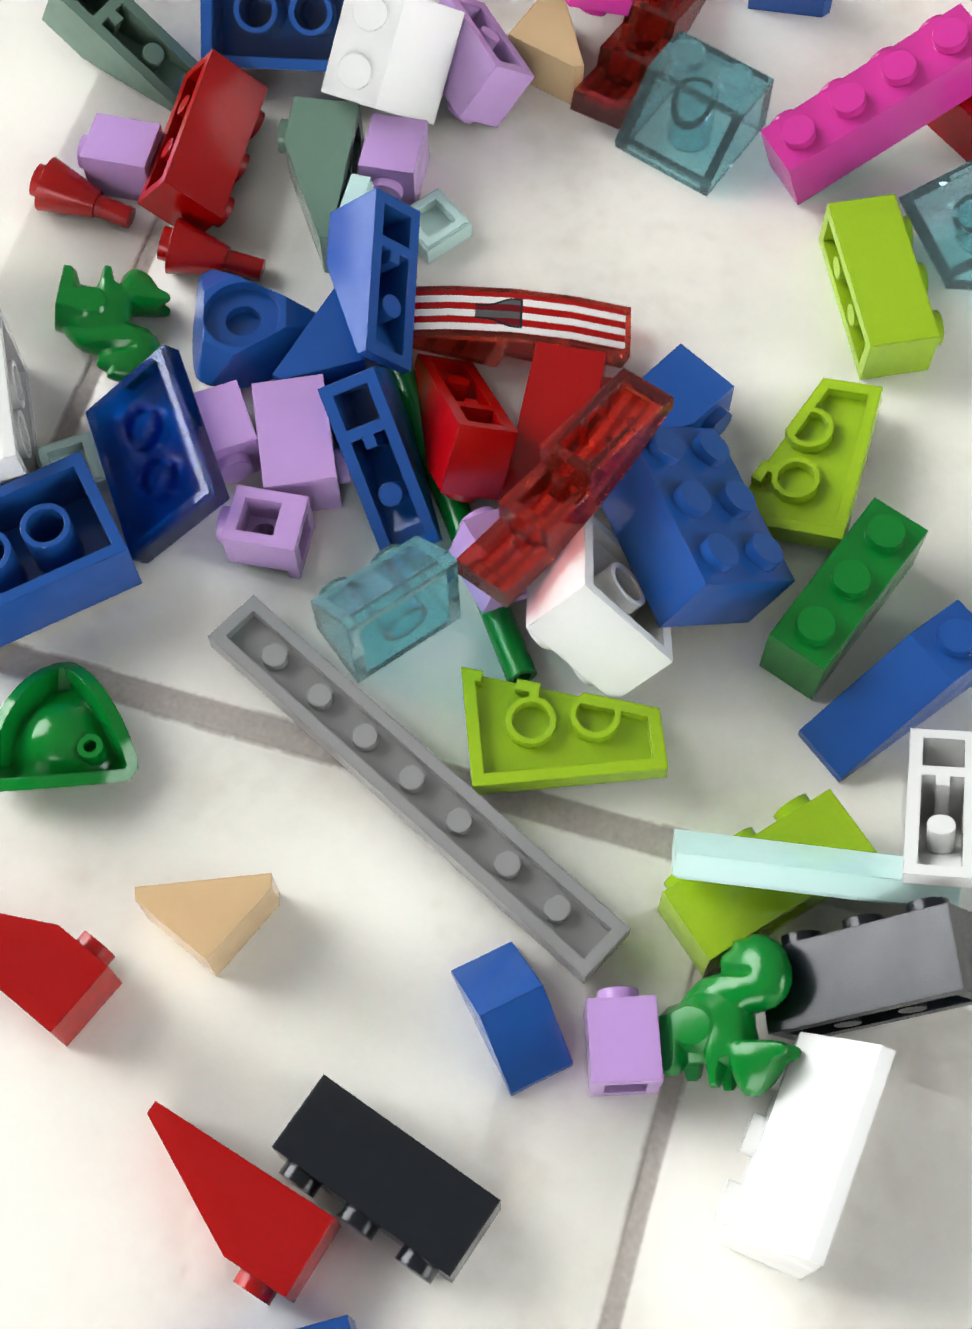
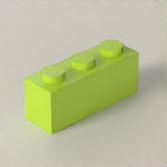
M895 194L827 203L818 240L859 379L864 380L928 370L937 346L943 342L944 325L940 312L932 310L928 299V274L925 265L922 262L917 263L912 249L913 228L909 217L902 216Z
M828 789L812 800L806 794H801L790 800L774 814L776 822L757 834L752 827H748L733 835L878 853L831 789ZM671 874L664 881L667 889L662 892L658 912L702 977L720 967L721 956L732 949L733 941L748 938L751 934L769 936L829 897L679 879Z

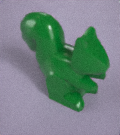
M64 265L55 302V330L65 334L80 350L98 356L96 365L99 369L106 372L108 379L122 382L125 385H139L149 381L157 373L163 361L164 350L157 337L148 329L131 324L132 318L169 316L171 311L165 304L171 298L167 292L157 287L153 279L146 272L139 269L128 271L119 284L114 280L111 266L105 265L98 285L91 287L80 284L76 270L70 265Z
M751 934L748 938L733 941L732 949L721 956V973L703 978L695 983L680 1003L668 1007L658 1016L662 1067L665 1076L676 1077L684 1070L687 1081H698L702 1076L704 1064H706L711 1088H720L722 1084L724 1091L731 1092L738 1086L744 1095L757 1097L766 1093L779 1079L786 1066L801 1056L802 1051L797 1046L781 1041L759 1040L756 1014L776 1008L788 996L793 983V975L787 953L779 942L767 935Z

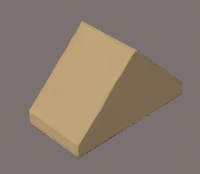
M537 0L510 31L508 38L535 76L530 83L531 85L570 105L581 104L583 100L584 62L565 0Z
M272 873L139 886L135 887V901L152 923L217 977L280 906V893Z

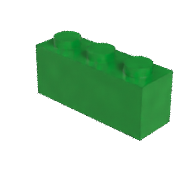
M874 497L769 633L759 666L812 700L913 566L928 530Z

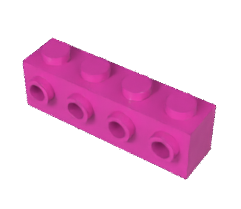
M960 3L943 15L939 14L929 18L921 25L918 31L894 46L882 48L866 64L844 78L830 81L817 95L795 109L783 111L772 120L770 125L760 130L770 166L797 205L972 96L971 15Z

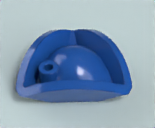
M213 269L201 275L198 282L194 311L192 354L196 378L209 386H217L237 380L239 388L251 387V383L272 380L273 372L316 312L284 295L237 275Z

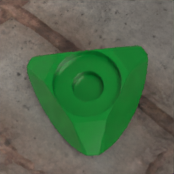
M57 662L32 673L13 690L0 709V792L126 782L133 778L139 768L138 758L131 737L115 704L98 680L89 671L76 663Z

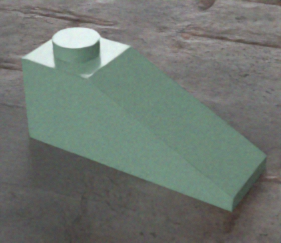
M48 0L42 21L83 59L172 112L185 74L198 61L134 0Z
M294 96L289 119H281L279 123L278 151L279 153H286L292 184L324 272L329 273L326 261L330 213L340 207L351 173L357 174L358 162L364 143L360 104L355 102Z

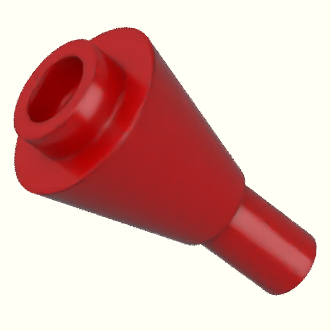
M57 157L51 158L46 165L39 164L32 175L29 194L35 197L34 204L38 211L90 218L97 216L126 229H129L133 223L136 208L103 195L99 188Z
M181 218L176 220L173 228L164 226L157 249V259L165 261L166 274H204L213 269L260 282L266 263L265 259L231 250L230 246Z

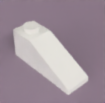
M910 728L902 883L972 888V731Z

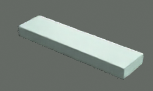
M674 829L672 876H675V878L905 906L907 903L921 898L946 897L951 904L959 906L961 887L902 883L903 856Z

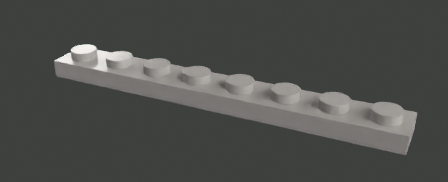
M252 595L208 636L212 648L583 984L629 936L630 927L255 595Z

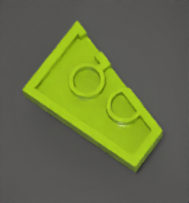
M823 378L785 429V438L768 461L763 460L752 474L751 484L748 488L753 493L756 499V507L775 540L834 550L849 530L878 419L883 387Z
M461 667L472 788L479 795L667 777L668 762L660 708L585 692L575 696L542 689L541 683L517 678V682L513 683L483 676V671Z

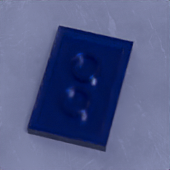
M163 344L85 412L132 560L148 564L230 499L179 350Z

